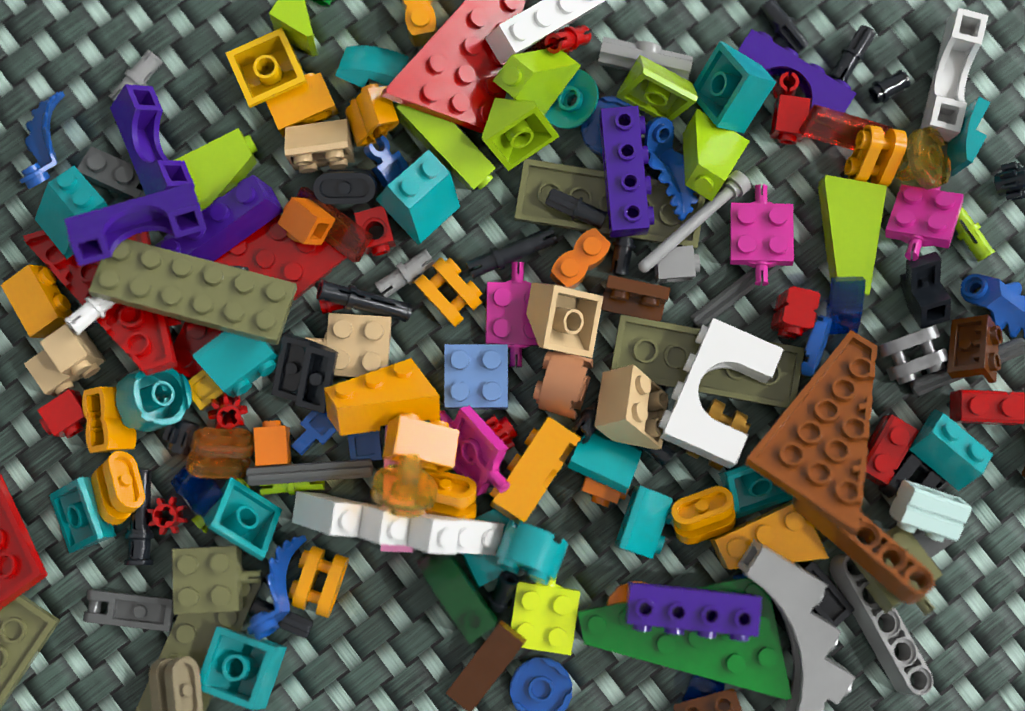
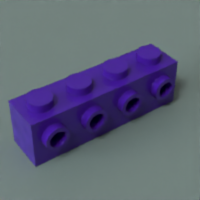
M638 106L601 108L599 125L610 237L647 235L650 225H654L653 206H648L647 195L651 194L650 176H645L644 165L649 162L648 147L642 146L641 135L646 133L645 117L639 116Z
M251 175L241 180L235 188L224 196L215 199L209 207L202 211L206 230L178 238L167 234L155 246L214 262L282 213L283 208L272 188L255 175Z
M628 582L625 622L632 624V630L651 632L652 626L665 627L664 633L684 635L685 629L697 631V636L716 638L717 633L729 634V639L749 641V636L759 637L762 597L757 594Z

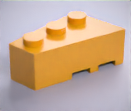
M412 358L324 388L327 417L340 436L380 431V426L388 425V421L400 416L402 413L415 414L419 416L421 421H440L439 394Z
M548 416L541 429L533 428L525 440L524 444L529 447L523 456L517 453L507 467L511 471L507 478V481L510 483L509 488L505 492L499 493L497 488L494 487L489 494L494 497L490 506L510 520H514L518 525L520 522L525 523L581 437Z
M792 501L742 523L727 533L710 538L722 567L728 570L739 569L737 565L754 539L792 562L829 558L814 526L795 510Z

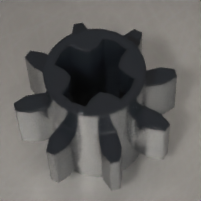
M1016 161L1001 165L1002 172L994 175V184L998 195H1006V199H1011V201L1025 198V167H1021V163H1016Z
M181 419L175 425L166 426L162 439L169 441L168 450L190 456L192 449L197 450L201 448L205 435L198 433L199 424Z

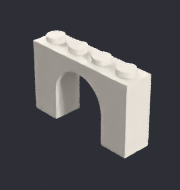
M713 318L708 327L702 325L695 340L696 343L700 344L696 355L693 353L689 354L683 368L688 374L684 383L677 382L671 399L676 400L672 411L665 410L658 427L663 429L660 438L731 469L736 465L748 435L712 419L704 411L698 395L701 378L712 370L726 368L766 384L772 378L784 349Z

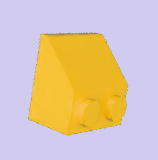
M282 27L226 52V56L250 108L307 83L297 56Z

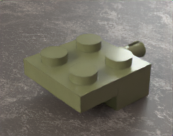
M898 526L886 532L889 537L932 573L934 583L943 576L912 533ZM882 557L886 565L893 567L890 560ZM852 559L869 582L866 589L885 614L904 603ZM909 580L910 585L919 590L917 583ZM926 595L919 602L915 603L924 616L936 609Z
M236 545L172 549L174 614L240 611L243 609V584H262L263 577L250 578L251 576H262V570L243 571L241 548Z

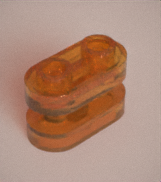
M204 427L196 430L191 442L192 451L188 454L186 463L187 471L199 478L229 479L232 477L239 479L247 475V468L250 467L251 463L249 457L252 456L255 448L254 436L243 428L215 429L213 427Z

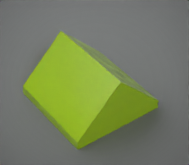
M277 0L269 12L274 30L282 27L292 45L312 57L318 56L305 0Z
M639 55L618 90L616 97L632 106H638L640 110L655 118L665 117L673 121L696 103L698 95L692 82Z
M495 98L481 138L509 171L560 136L534 101Z

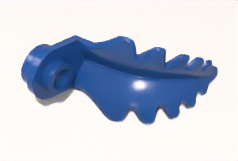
M62 91L50 96L46 101H41L39 107L32 110L31 115L34 118L26 123V128L30 135L25 139L28 150L38 161L21 171L24 177L19 179L21 184L25 183L28 189L50 178L47 170L58 164L51 140L50 121L54 108L65 97Z
M665 117L652 118L647 122L646 133L644 134V146L648 147V156L650 157L648 165L652 169L660 170L658 179L661 183H668L666 194L672 196L670 205L676 206L674 214H677L679 220L684 221L687 214L693 212V207L690 205L698 203V197L693 195V193L697 192L685 185L684 154L678 153L673 149V123Z
M981 274L967 276L961 283L960 292L963 299L970 304L987 308L995 325H999L1001 330L1006 325L1008 326L1010 337L1015 338L1020 330L1023 329L1025 339V295L1021 296L1022 285L1019 282L1005 284L1000 279ZM981 287L978 292L973 294L976 288Z
M305 535L293 537L290 542L285 540L281 548L280 546L276 547L275 559H269L270 571L267 575V583L275 610L270 613L263 611L250 619L251 625L247 628V631L250 635H254L256 640L263 639L274 633L279 628L277 622L283 620L290 612L286 574L291 557L307 541Z

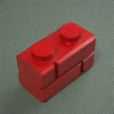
M796 286L789 287L777 296L774 309L777 312L773 314L770 328L778 332V337L796 340V336H802L804 332L814 327L817 314L814 311L818 309L821 295L817 291Z
M983 390L953 391L950 393V419L956 423L1009 426L1024 424L1025 394L1024 392Z
M892 414L883 416L867 443L868 454L866 456L865 478L877 485H888L894 475L893 470L898 469L919 430Z

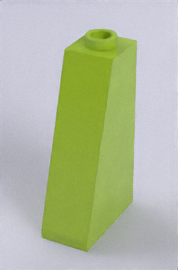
M400 103L394 105L399 122L430 150L468 190H474L476 187L481 190L493 179L490 173L496 167L455 123Z
M825 175L819 181L818 192L831 293L841 295L840 300L859 302V299L870 295L887 186Z

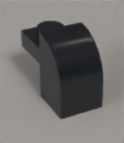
M937 252L919 256L916 261H912V259L906 260V273L900 275L902 292L907 307L920 329L949 321L951 316L952 298L940 282L942 259Z

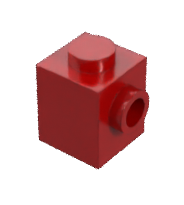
M68 389L37 410L42 417L39 420L40 424L49 435L53 434V436L57 437L66 436L71 438L83 431L82 425L87 423L83 413L82 395L77 390Z

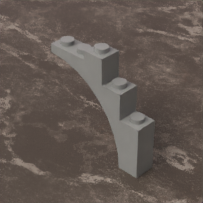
M754 539L737 567L762 586L773 599L784 619L791 641L793 659L792 699H788L785 711H823L827 699L838 705L842 698L851 691L852 682L855 677L844 666L827 657L828 652H831L836 647L841 631L830 621L812 611L814 606H817L822 601L827 585L817 576Z

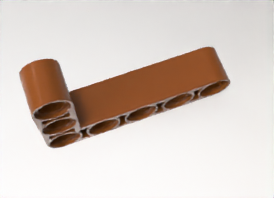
M793 496V506L801 516L899 600L907 604H915L932 590L934 586L932 573L861 512L860 528L853 537ZM856 536L864 538L867 545L860 543ZM882 557L890 560L893 567L886 565ZM909 580H913L914 582H916L919 586V590L913 588L910 585Z

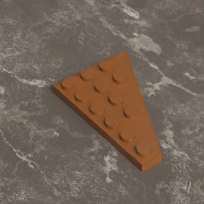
M850 330L747 457L745 464L854 537L860 528V512L863 502V484L867 462V441L870 431L869 421L871 419L873 400L872 390L878 346Z

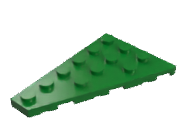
M750 577L694 587L761 596L759 637L749 636V641L729 639V634L717 633L716 638L697 636V631L685 629L684 635L664 633L665 627L652 626L651 632L632 630V624L625 622L626 601L578 611L583 642L586 645L784 700L792 699L771 597L762 586Z

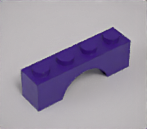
M751 29L738 49L739 52L762 65L771 76H781L785 72H789L788 76H790L792 72L795 73L799 78L798 86L802 90L804 97L811 98L808 118L830 132L832 129L813 120V118L834 129L839 123L834 119L840 121L857 94L851 90L848 83L829 77L819 65L814 63L808 64L799 58L797 52L791 48H782L773 42L771 36L765 32H756Z
M125 84L110 109L145 195L192 183L193 187H195L185 161L168 160L162 150L159 126L163 110L153 86Z
M192 183L65 218L68 239L79 266L112 257L114 250L122 241L141 232L162 231L172 235L174 238L207 229Z

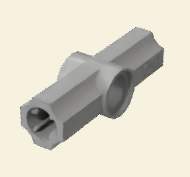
M608 37L603 38L598 65L630 72L639 55H642L686 80L689 78L693 56L662 50L661 46L649 41L630 43Z

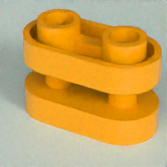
M866 125L856 136V146L852 156L848 157L845 163V174L848 175V179L867 182L870 177L871 183L888 187L892 183L905 154L907 134L904 130L891 128L884 136L882 127Z
M440 257L431 265L437 273L430 280L424 274H421L413 283L449 323L456 327L464 320L459 311L465 305L474 311L482 303L479 297L483 293L471 280L467 284L458 275L462 270L451 258L445 261ZM445 282L458 295L451 302L438 290Z
M113 452L91 476L98 513L109 524L119 525L123 523L145 500L137 462L127 452Z
M428 469L416 474L414 478L416 512L475 520L476 483L474 480L444 471L440 473Z
M721 486L711 487L681 498L673 504L671 510L676 537L680 542L688 545L697 544L727 533L736 523L733 495L727 488Z
M312 546L310 551L304 550L298 567L302 569L299 581H293L288 598L292 599L293 607L302 610L306 609L309 602L317 604L316 615L329 618L345 576L349 558L336 554L333 561L330 562L324 559L325 549ZM319 572L328 574L322 592L313 590Z

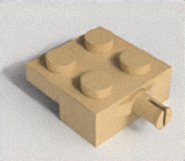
M329 313L328 328L324 338L305 337V339L337 351L338 357L333 378L352 379L389 366L392 317Z

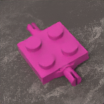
M936 174L931 176L928 188L902 184L900 186L886 227L885 238L901 240L909 244L905 253V257L908 260H911L912 254V261L918 260L921 247L936 246L949 249L963 205L964 194L941 191L940 188L944 179L940 175H938L937 181Z
M761 184L755 185L754 202L731 203L730 265H747L755 268V285L757 286L761 284V275L762 286L769 284L768 268L774 266H793L794 263L793 204L767 202L768 186L765 184L762 186V195Z
M511 262V280L486 283L485 344H508V349H510L509 367H515L516 358V367L518 368L522 367V349L538 346L526 314L532 283L524 281L525 263Z
M470 405L460 408L454 421L445 410L440 411V421L448 423L449 428L459 430L454 471L458 475L474 480L476 483V496L485 494L491 483L497 488L499 493L505 492L509 488L510 483L501 475L499 467L508 447Z

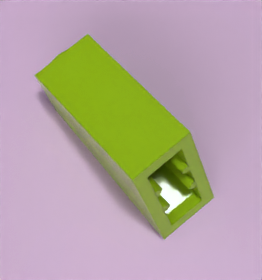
M547 49L513 54L499 71L493 82L516 100L534 101L545 115L581 65L563 51L553 54L547 51Z
M697 109L683 132L685 185L712 202L750 141L735 131L716 127L707 114Z
M239 128L175 159L177 161H185L195 185L194 190L201 212L209 207L215 199L224 196L235 188L257 164L253 153L257 152L258 149L250 134L244 136Z

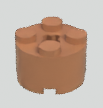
M547 351L542 367L546 369L544 380H538L533 399H536V404H538V408L576 420L578 415L574 409L581 410L591 378L586 376L588 368H593V359L559 351Z

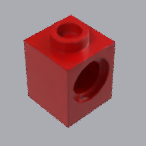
M780 94L774 102L770 138L778 139L779 143L786 145L800 142L807 132L811 98Z
M382 206L354 213L366 254L372 253V256L384 255L390 252L391 247L396 246L387 211ZM374 226H380L384 228L383 236L376 240L370 239L368 237L369 230Z

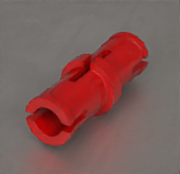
M584 25L577 26L576 28L568 26L560 29L557 33H550L545 38V46L549 44L553 46L547 48V51L553 54L560 51L570 52L577 49L580 45L588 44L592 35L591 33L584 34V32L590 29Z

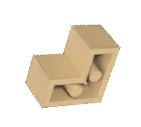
M65 324L40 341L44 350L25 362L24 365L44 394L59 396L68 389H73L75 387L73 383L82 377L87 379L100 370L99 365L106 360L85 330L80 335H77L74 329Z

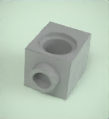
M693 245L675 247L654 266L655 284L692 281L696 277V272H700L699 254H694Z

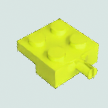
M556 579L555 581L549 580L547 586L539 583L519 581L516 587L511 628L527 640L521 648L571 655L581 591L561 587L556 584Z

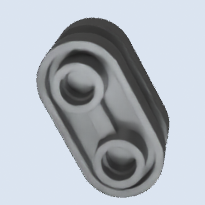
M936 325L878 346L881 358L891 355L895 366L886 369L890 381L897 379L900 385L917 379L915 373L926 369L927 374L946 368L944 362L948 361L949 357L946 349L943 348L936 351L932 339L940 337ZM920 345L923 356L907 361L903 350Z

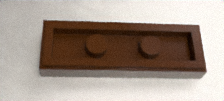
M501 620L445 694L465 710L473 711L527 640Z

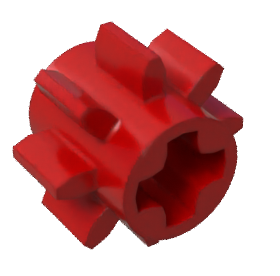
M223 392V397L218 401L211 399V405L215 410L208 412V419H217L215 422L216 430L223 427L232 433L233 428L238 424L241 426L245 425L241 415L248 413L246 405L239 406L241 402L240 396L233 398ZM231 409H233V414L226 413L225 415H222L223 410L225 412H229Z
M493 415L484 421L508 447L507 451L515 446L512 439L517 437L518 434L505 416L498 420Z
M171 497L168 504H166L163 498H157L158 506L155 509L147 510V512L152 514L153 519L148 525L160 527L159 535H165L168 528L174 534L179 533L178 525L189 521L183 517V511L188 508L187 505H176L177 497ZM164 511H169V514L174 515L172 521H167V518L163 516Z

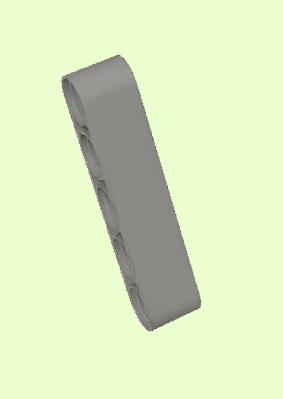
M846 553L835 555L830 562L831 575L842 595L855 609L852 613L895 690L904 695L928 694L933 687V676L897 610L893 609L885 614L866 589L869 582ZM848 560H849V561L851 562V564H852V572H851V574H850L849 571L847 570V561H848ZM863 589H865V590L867 591V594H868V599H867V601H865V600L863 599V596H862V591H863ZM879 617H881L883 620L882 630L879 628L878 625ZM895 646H897L899 650L898 658H896L894 654ZM911 674H913L915 679L913 687L910 683Z

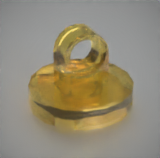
M932 127L916 129L909 135L907 149L895 174L897 179L900 181L916 179L919 185L926 190L936 189L943 184H947L951 174L950 156L944 157L941 146L946 145L937 130ZM908 160V166L899 171L901 165Z
M402 453L398 464L385 466L376 473L371 495L379 507L382 503L390 508L389 514L397 517L413 518L424 515L426 509L432 508L435 505L438 486L434 478L421 469L419 454Z

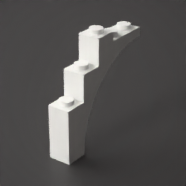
M303 491L296 492L292 523L328 535L359 537L377 544L402 545L427 553L454 555L456 553L496 555L504 527L503 523L426 514L353 501L324 493Z

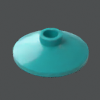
M578 69L545 114V117L551 124L562 129H572L582 125L592 116L599 98L598 87L592 76ZM577 98L576 103L571 106L572 100Z

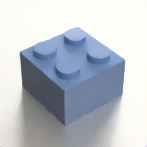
M445 344L444 408L446 410H460V408L469 405L473 410H508V344Z

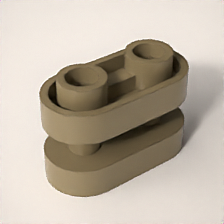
M190 657L161 658L151 665L149 684L152 711L203 710L199 667L194 659Z

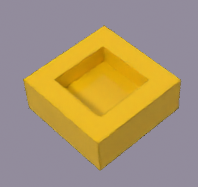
M204 369L188 380L191 387L192 400L201 411H204L211 405V399L218 400L223 396L221 388Z

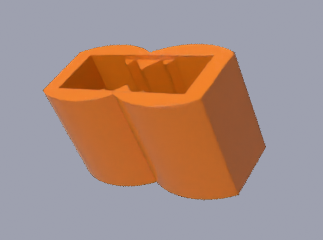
M596 228L586 231L576 241L573 250L564 253L556 260L552 267L550 278L558 286L575 289L583 281L587 271L596 268L602 263L611 243Z

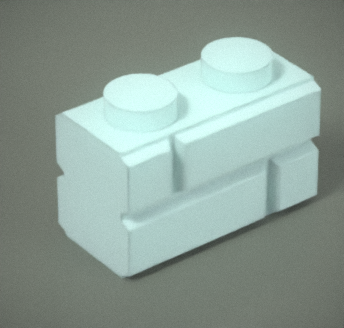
M902 480L897 497L894 498L890 507L889 514L897 521L899 528L910 533H915L916 529L925 531L927 537L943 542L945 538L958 541L964 528L963 524L967 522L972 509L960 497L912 481Z

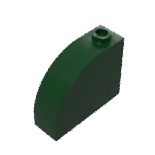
M425 553L417 559L418 566L425 579L470 644L497 625L498 617L489 607L453 554Z

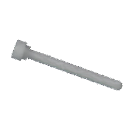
M738 170L733 171L725 180L722 186L723 189L716 194L712 202L708 201L640 261L638 265L639 270L644 273L648 272L730 198L742 197L751 189V183L747 176Z

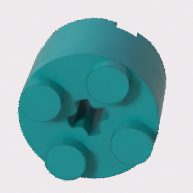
M173 368L148 376L141 369H138L126 375L116 386V405L123 424L128 428H134L143 432L155 431L177 423L183 418L182 416L189 409L192 402L191 387L187 378Z
M509 520L495 558L498 559L501 569L513 574H518L519 570L528 573L530 580L547 586L549 580L555 581L569 543L562 539L561 543L558 544L553 541L555 535L548 531L520 522L517 528L514 520Z

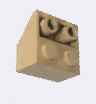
M347 119L285 127V157L294 170H299L300 173H312L318 170L317 167L330 166L331 169H341L347 167L348 163L355 162L351 128Z
M634 364L602 372L594 427L614 442L655 450L662 449L663 439L660 436L663 429L658 426L669 404L668 394Z

